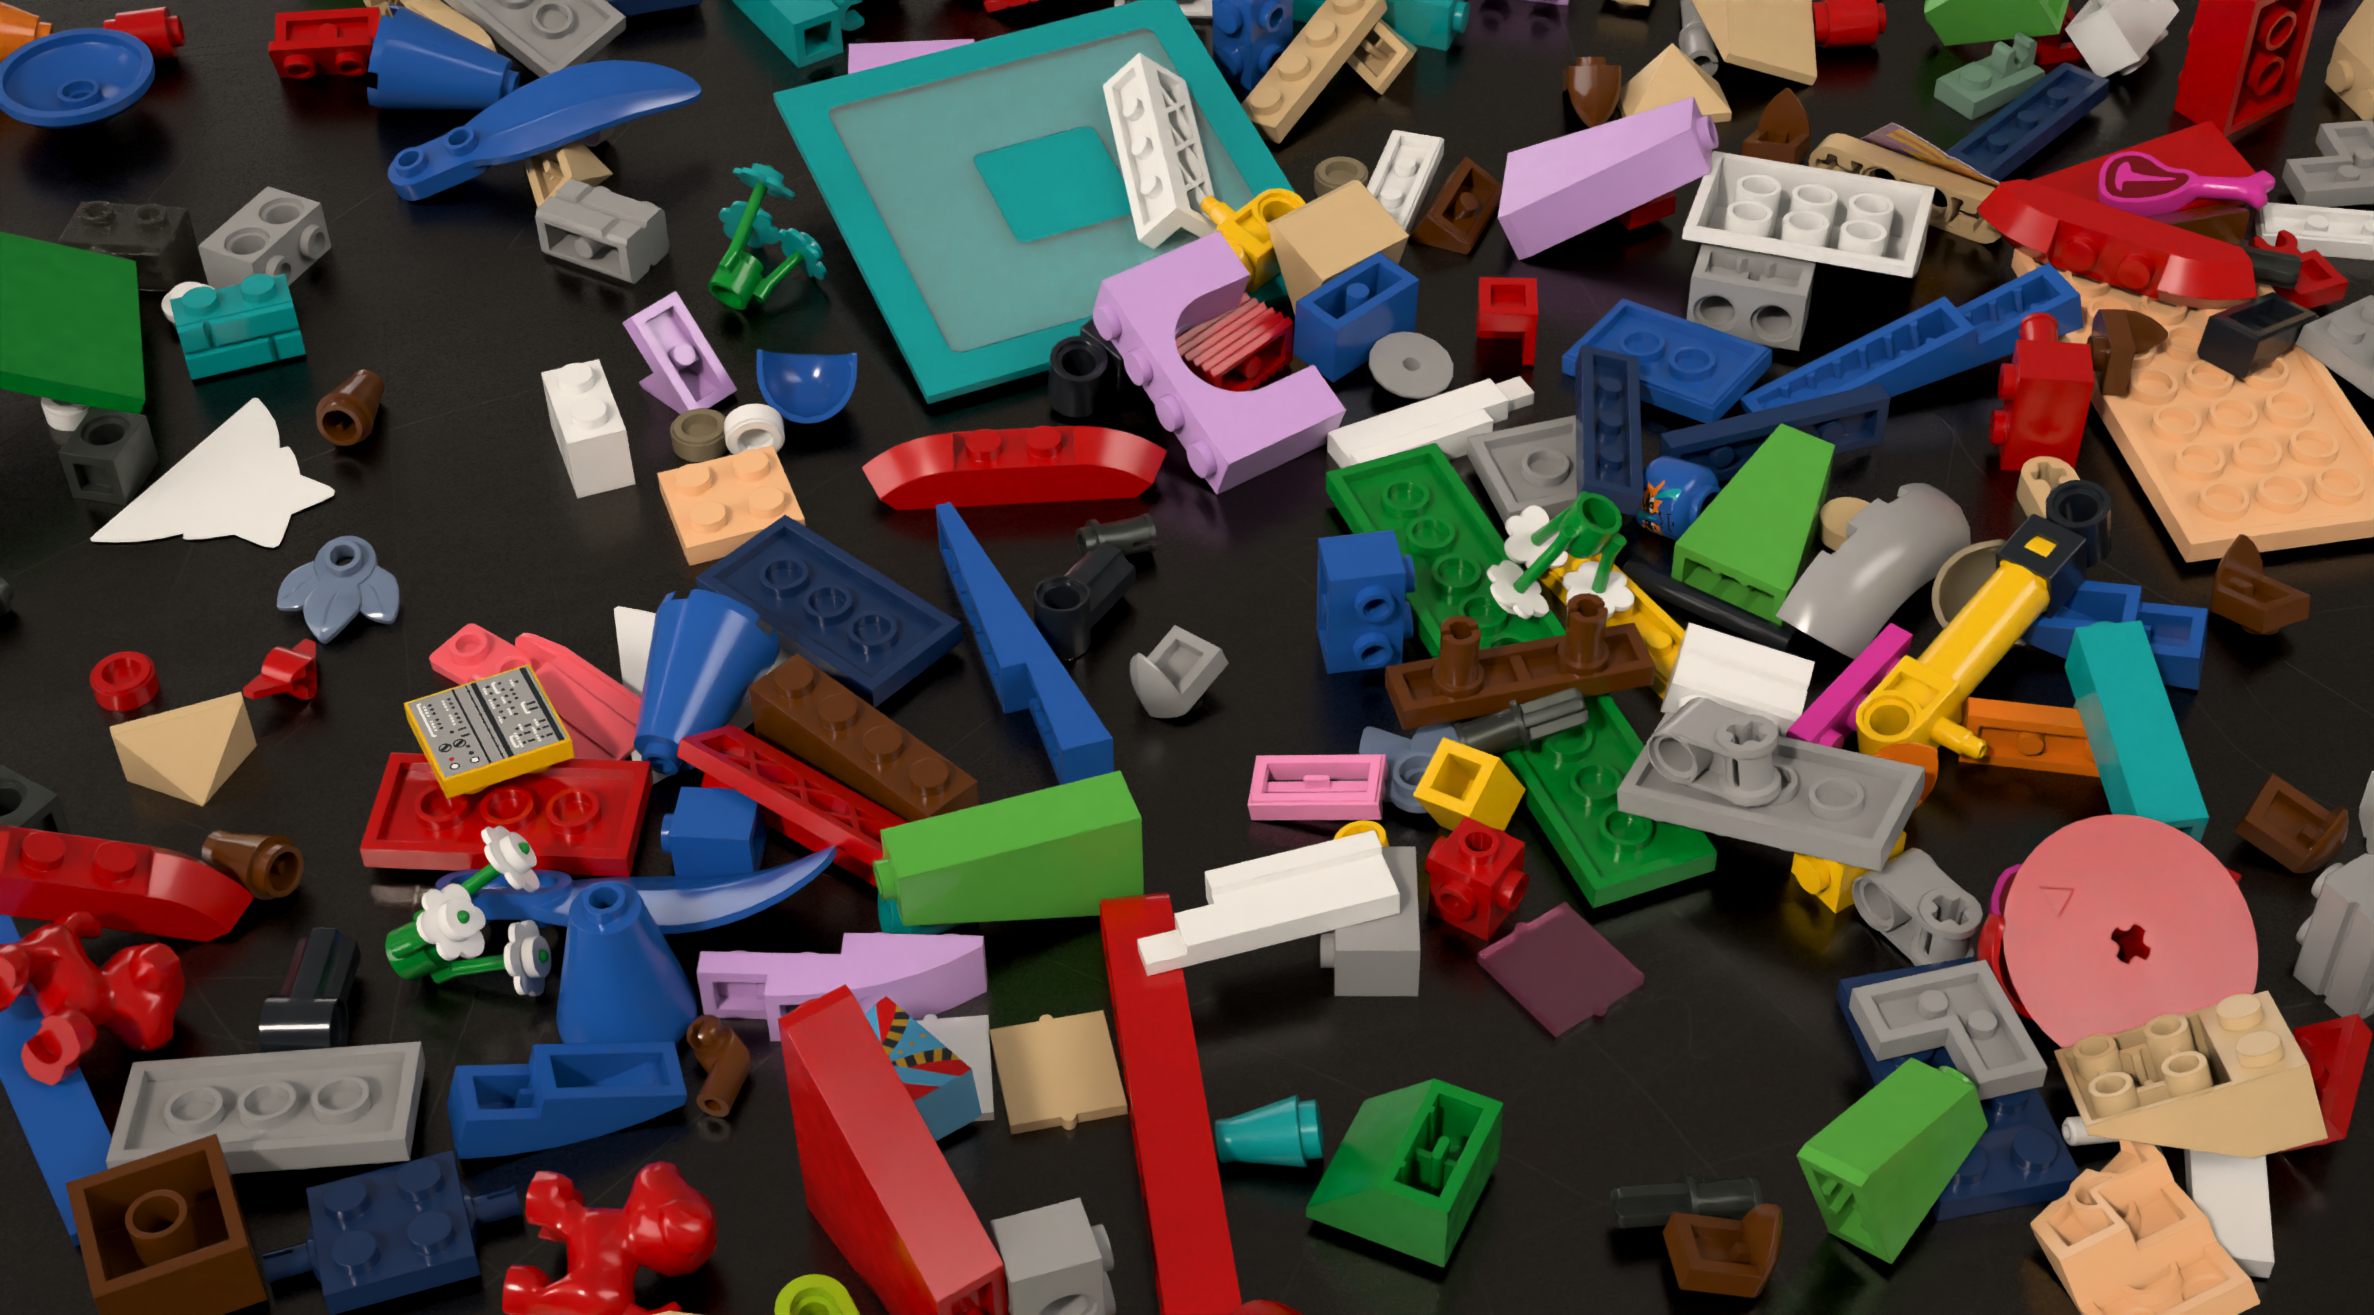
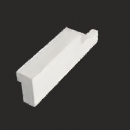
M1520 376L1497 384L1489 378L1332 430L1327 435V451L1340 468L1437 443L1449 461L1467 455L1468 437L1493 432V424L1508 419V412L1534 404V391Z
M1375 830L1205 871L1206 899L1209 905L1174 913L1175 930L1137 939V946L1147 976L1399 914L1400 893L1382 855L1380 841Z

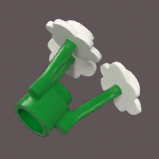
M1582 491L1568 508L1551 521H1549L1545 510L1536 505L1525 508L1520 516H1511L1505 523V529L1510 537L1505 541L1504 550L1512 561L1504 560L1499 566L1492 565L1487 570V576L1493 582L1490 590L1498 605L1508 613L1518 615L1523 619H1529L1532 615L1539 618L1543 617L1549 611V606L1540 595L1542 589L1536 580L1548 568L1556 569L1561 567L1567 561L1568 554L1578 559H1586L1601 553L1602 556L1599 563L1587 561L1580 564L1577 572L1566 573L1563 579V585L1568 590L1566 602L1568 604V600L1575 595L1590 593L1598 595L1605 602L1604 607L1608 609L1607 619L1613 616L1614 611L1622 612L1629 610L1633 606L1634 595L1625 587L1627 583L1625 575L1618 571H1612L1616 556L1627 542L1625 537L1618 533L1622 526V516L1617 506L1603 495ZM1515 563H1526L1527 570L1523 572Z
M497 826L494 829L487 827L481 831V835L487 844L484 852L490 864L461 885L453 883L445 886L441 891L431 889L424 893L422 896V906L424 909L414 913L412 922L391 930L387 935L385 942L386 954L394 971L401 978L408 981H414L430 974L437 984H442L458 976L506 969L509 975L514 977V987L519 995L540 996L544 991V977L549 974L551 969V952L546 939L539 935L538 927L534 921L526 920L521 923L510 924L508 929L510 942L506 944L504 954L475 958L484 950L485 942L480 930L485 926L486 919L482 910L471 903L470 897L501 874L505 875L508 883L516 890L524 888L528 892H534L540 886L535 872L531 869L537 864V859L528 842L518 833L509 832L502 826ZM459 955L466 958L465 960H455Z

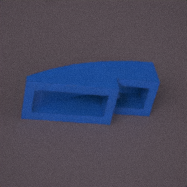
M2085 580L2052 619L2040 615L2020 638L2037 648L2067 659L2075 627L2089 626L2101 621L2120 623L2141 620L2163 685L2199 690L2207 643L2208 609L2142 602V586Z
M674 1042L533 1044L528 1064L456 1066L447 1101V1109L456 1158L458 1160L507 1156L545 1150L600 1137L645 1122L685 1105L687 1091Z

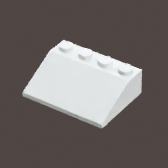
M1713 151L1711 172L1703 176L1685 223L1682 239L1913 278L1918 273L1925 247L1935 187Z

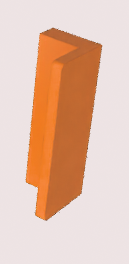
M1968 697L1961 704L1962 721L1959 725L1972 731L1974 736L1984 740L1987 744V750L1982 758L1976 760L1965 754H1959V762L2100 777L2078 709Z

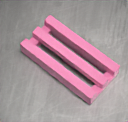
M1386 754L1256 756L1247 805L1251 820H1382L1383 806L1381 800H1385L1386 794L1384 779H1388L1389 773ZM1268 780H1304L1294 782H1267ZM1330 780H1368V781H1330Z

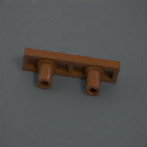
M1585 593L1575 595L1568 600L1565 635L1479 650L1481 631L1478 629L1477 622L1467 616L1449 617L1441 623L1439 657L1386 666L1385 686L1402 729L1406 730L1493 714L1511 708L1509 701L1516 700L1518 706L1570 688H1578L1583 697L1654 685L1656 666L1635 623L1606 627L1608 609L1604 607L1605 602L1598 595Z

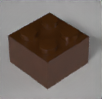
M217 1133L66 1183L93 1300L100 1315H224L268 1300L237 1190Z

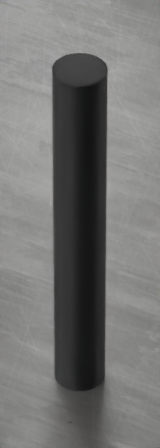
M1632 559L1628 560L1622 569V572L1645 593L1766 647L1789 654L1796 643L1797 632Z

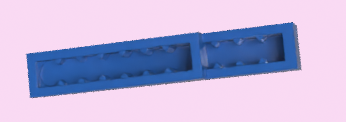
M2050 263L2042 265L1957 308L1944 296L1743 395L1740 398L1741 407L1748 414L1879 383L1890 397H1894L2014 353L2016 339L2021 340L2019 336V329H2022L2020 328V323L2030 314L2042 312L2053 316L2058 322V337L2083 328L2081 297Z
M951 502L936 505L939 550L1004 714L1030 709L1060 785L1114 772L1112 736Z
M0 915V944L20 942L21 938L11 916ZM18 995L8 1009L0 1012V1079L71 1240L76 1247L80 1245L66 1183L107 1170L106 1158L112 1137L79 1066L67 1079L53 1086L31 1078L25 1070L21 1057L23 1045L36 1035L42 1026L40 1023L44 1017L33 997Z

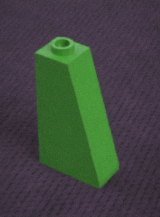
M1781 423L1675 543L1671 577L1787 628L1788 623L1778 618L1776 614L1803 575L1819 522L1820 511L1828 492L1835 445Z
M1120 770L882 829L880 833L883 859L873 861L875 881L881 900L885 902L894 899L903 926L1100 916V899L1144 894L1142 818Z

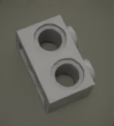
M267 186L198 246L208 285L214 289L241 284L245 278L254 274H267L272 277L285 274L289 286L331 248V243L320 202Z
M1702 243L1691 276L1686 320L1769 348L1799 351L1809 315L1816 262Z

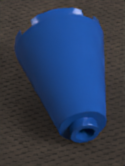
M391 4L389 9L393 17L383 15L377 29L369 61L368 72L378 75L377 89L367 87L369 105L381 109L483 111L506 95L519 89L520 73L513 71L511 59L404 6Z
M691 589L687 599L674 600L676 593L674 591L665 596L656 611L634 747L642 756V761H650L652 770L657 773L675 775L678 772L692 770L694 766L676 756L680 739L727 726L750 696L748 687L764 677L775 664L778 657L780 642L775 630L772 629L768 637L756 626L760 615L752 608L728 596L702 589Z
M601 881L587 886L574 897L569 909L556 1014L560 1040L563 1044L674 1042L678 1052L682 1048L681 1039L687 1033L688 1027L698 1018L697 998L692 983L635 888L620 881Z

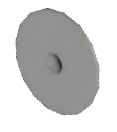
M1403 331L1388 334L1376 341L1369 353V368L1375 380L1386 390L1400 397L1412 399L1434 397L1446 390L1453 378V362L1448 352L1437 341L1419 333Z

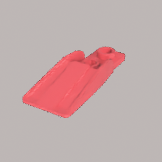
M467 624L429 657L434 671L459 685L530 664L572 739L575 757L571 759L625 760L636 750L634 738L641 697L565 646L531 633L519 635L515 639L514 646L476 624Z

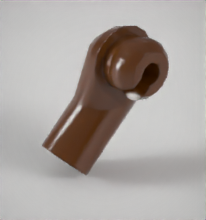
M702 1015L690 1024L686 1033L687 1043L695 1049V1057L708 1074L696 1098V1102L704 1112L715 1117H724L729 1114L749 1073L752 1058L749 1050L731 1026L722 1024L721 1020L715 1015Z

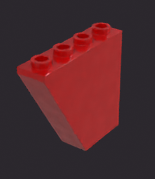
M844 984L819 998L805 1001L794 1011L778 1018L807 1208L887 1314L1009 1315L1004 1263L854 994Z

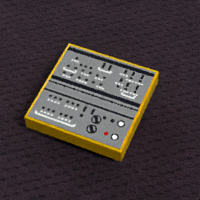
M530 664L404 703L407 720L447 799L462 794H475L483 791L489 785L526 773L543 772L554 764L575 757L572 739Z

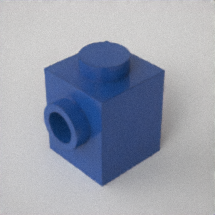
M681 787L674 814L666 813L664 815L661 828L662 851L672 855L675 876H722L760 870L768 837L763 805L735 789Z

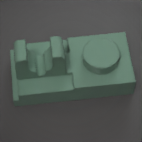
M2018 32L2015 34L2013 47L2008 46L2002 41L1997 42L1993 47L1992 55L1977 62L1973 61L1936 80L1934 97L1971 121L2015 100L2046 76L2045 71L2034 64L2037 41L2022 32Z

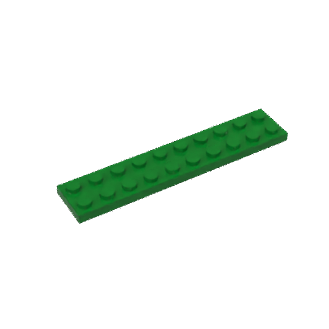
M1437 443L1326 472V492L1353 534L1394 530L1401 555H1411L1415 571V592L1405 593V601H1408L1410 604L1413 628L1432 658L1439 657L1441 623L1452 616H1467L1477 622L1478 629L1481 631L1479 650L1565 635L1564 628L1550 608L1543 617L1539 618L1532 615L1529 619H1523L1518 615L1508 613L1498 605L1490 590L1493 582L1488 578L1487 570L1492 565L1499 566L1504 560H1512L1509 559L1504 550L1505 542ZM1515 563L1523 570L1519 563ZM1608 693L1583 697L1589 715V721L1585 725L1531 742V750L1525 751L1522 745L1494 754L1503 761L1526 789L1522 796L1524 802L1593 909L1715 871L1718 852L1702 830L1663 821H1655L1646 817L1618 811L1617 789L1645 746ZM1484 716L1473 717L1471 719L1475 720Z

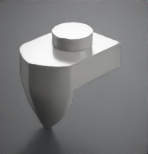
M1174 625L1147 658L1141 653H1137L1131 658L1129 672L1135 693L1150 717L1173 718L1186 714L1229 663L1221 648Z

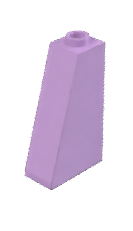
M1691 97L1509 152L1498 220L1518 260L1531 257L1711 172L1712 149L1717 148L1719 145L1713 119L1710 115L1703 117L1695 98Z

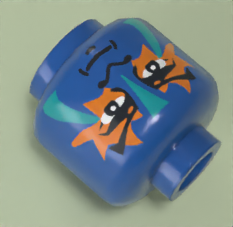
M1660 456L1651 461L1643 470L1644 498L1637 517L1635 516L1637 523L1646 531L1678 541L1722 491L1716 475L1706 466L1673 456Z

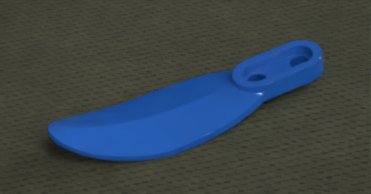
M609 60L571 66L520 87L483 110L465 126L457 127L446 135L417 147H410L401 151L389 166L388 178L402 199L408 201L421 200L475 178L492 165L522 160L637 118L694 103L702 97V90L692 77L675 69L649 62Z
M836 845L783 865L753 872L722 876L604 877L572 881L571 876L564 872L533 870L540 883L539 888L534 892H528L524 888L520 890L514 889L506 880L505 875L501 874L470 898L471 903L480 908L484 913L485 924L493 920H520V923L532 920L538 928L552 925L567 927L570 904L582 889L601 881H620L637 890L662 934L688 933L742 920L784 900L824 871L835 859L838 850ZM481 869L462 870L447 874L436 882V890L441 891L445 886L453 883L461 885Z

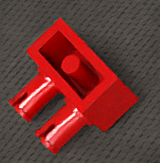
M2033 313L2026 316L2020 323V328L2022 329H2019V336L2021 340L2016 339L2012 363H2002L1998 397L1999 399H2004L2002 410H1992L1989 425V444L1999 446L2001 470L2021 471L2025 462L2038 456H2050L2061 459L2075 470L2095 383L2090 344L2058 342V322L2047 313Z

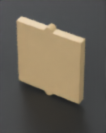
M1104 1010L1054 1019L1051 1015L1045 1014L1036 1022L989 1030L1011 1135L1062 1126L1066 1130H1072L1076 1127V1123L1128 1114L1127 1102Z

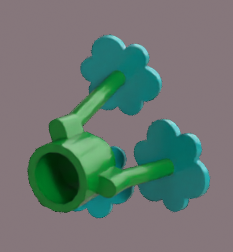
M753 163L751 169L735 167L732 173L740 178L741 182L754 188L748 203L745 201H735L730 208H722L719 213L720 220L725 223L723 231L732 241L717 270L708 282L707 287L710 293L725 305L743 310L751 299L764 303L772 289L797 266L808 277L815 276L821 280L828 275V272L820 261L824 257L823 251L814 238L805 232H798L793 228L788 230L781 229L779 231L772 225V216L760 208L766 193L776 198L794 199L795 192L784 187L782 183L784 176L774 170L771 165L765 166ZM780 240L782 242L781 249L787 259L764 279L761 275L764 269L763 265L757 258L744 251L746 245L748 244L753 248H761L764 243L775 244Z

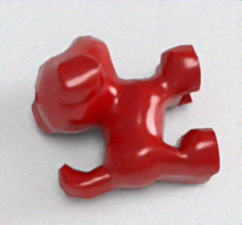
M87 909L61 915L53 924H46L38 928L20 942L0 944V1012L8 1009L18 995L33 997L44 1017L40 1023L42 1024L41 1028L35 1036L24 1043L21 1052L24 1068L30 1077L52 1086L67 1079L77 1070L81 1057L91 1052L98 1039L96 1028L104 1026L128 1048L142 1053L164 1048L173 1040L174 1016L184 998L185 978L179 957L169 946L156 942L127 947L116 952L104 963L102 968H99L88 958L80 940L83 938L94 939L101 937V922L96 915Z
M666 1161L649 1163L643 1167L635 1177L624 1208L612 1209L585 1207L584 1196L574 1188L572 1179L553 1171H537L528 1187L525 1214L528 1224L542 1226L538 1234L539 1238L567 1245L568 1272L565 1277L553 1282L545 1272L534 1265L512 1264L507 1270L502 1296L504 1315H652L667 1311L681 1312L682 1308L676 1301L650 1311L637 1305L635 1302L634 1278L639 1266L647 1267L652 1271L669 1277L694 1273L709 1259L716 1247L718 1224L715 1206L704 1194L687 1182L678 1165Z

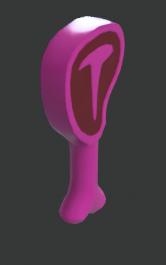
M2120 152L2110 156L2100 170L2098 202L2143 217L2174 212L2196 199L2240 200L2258 211L2267 205L2268 198L2266 193L2274 189L2275 178L2264 170L2249 177L2199 176L2188 169L2168 167L2152 155L2143 152Z

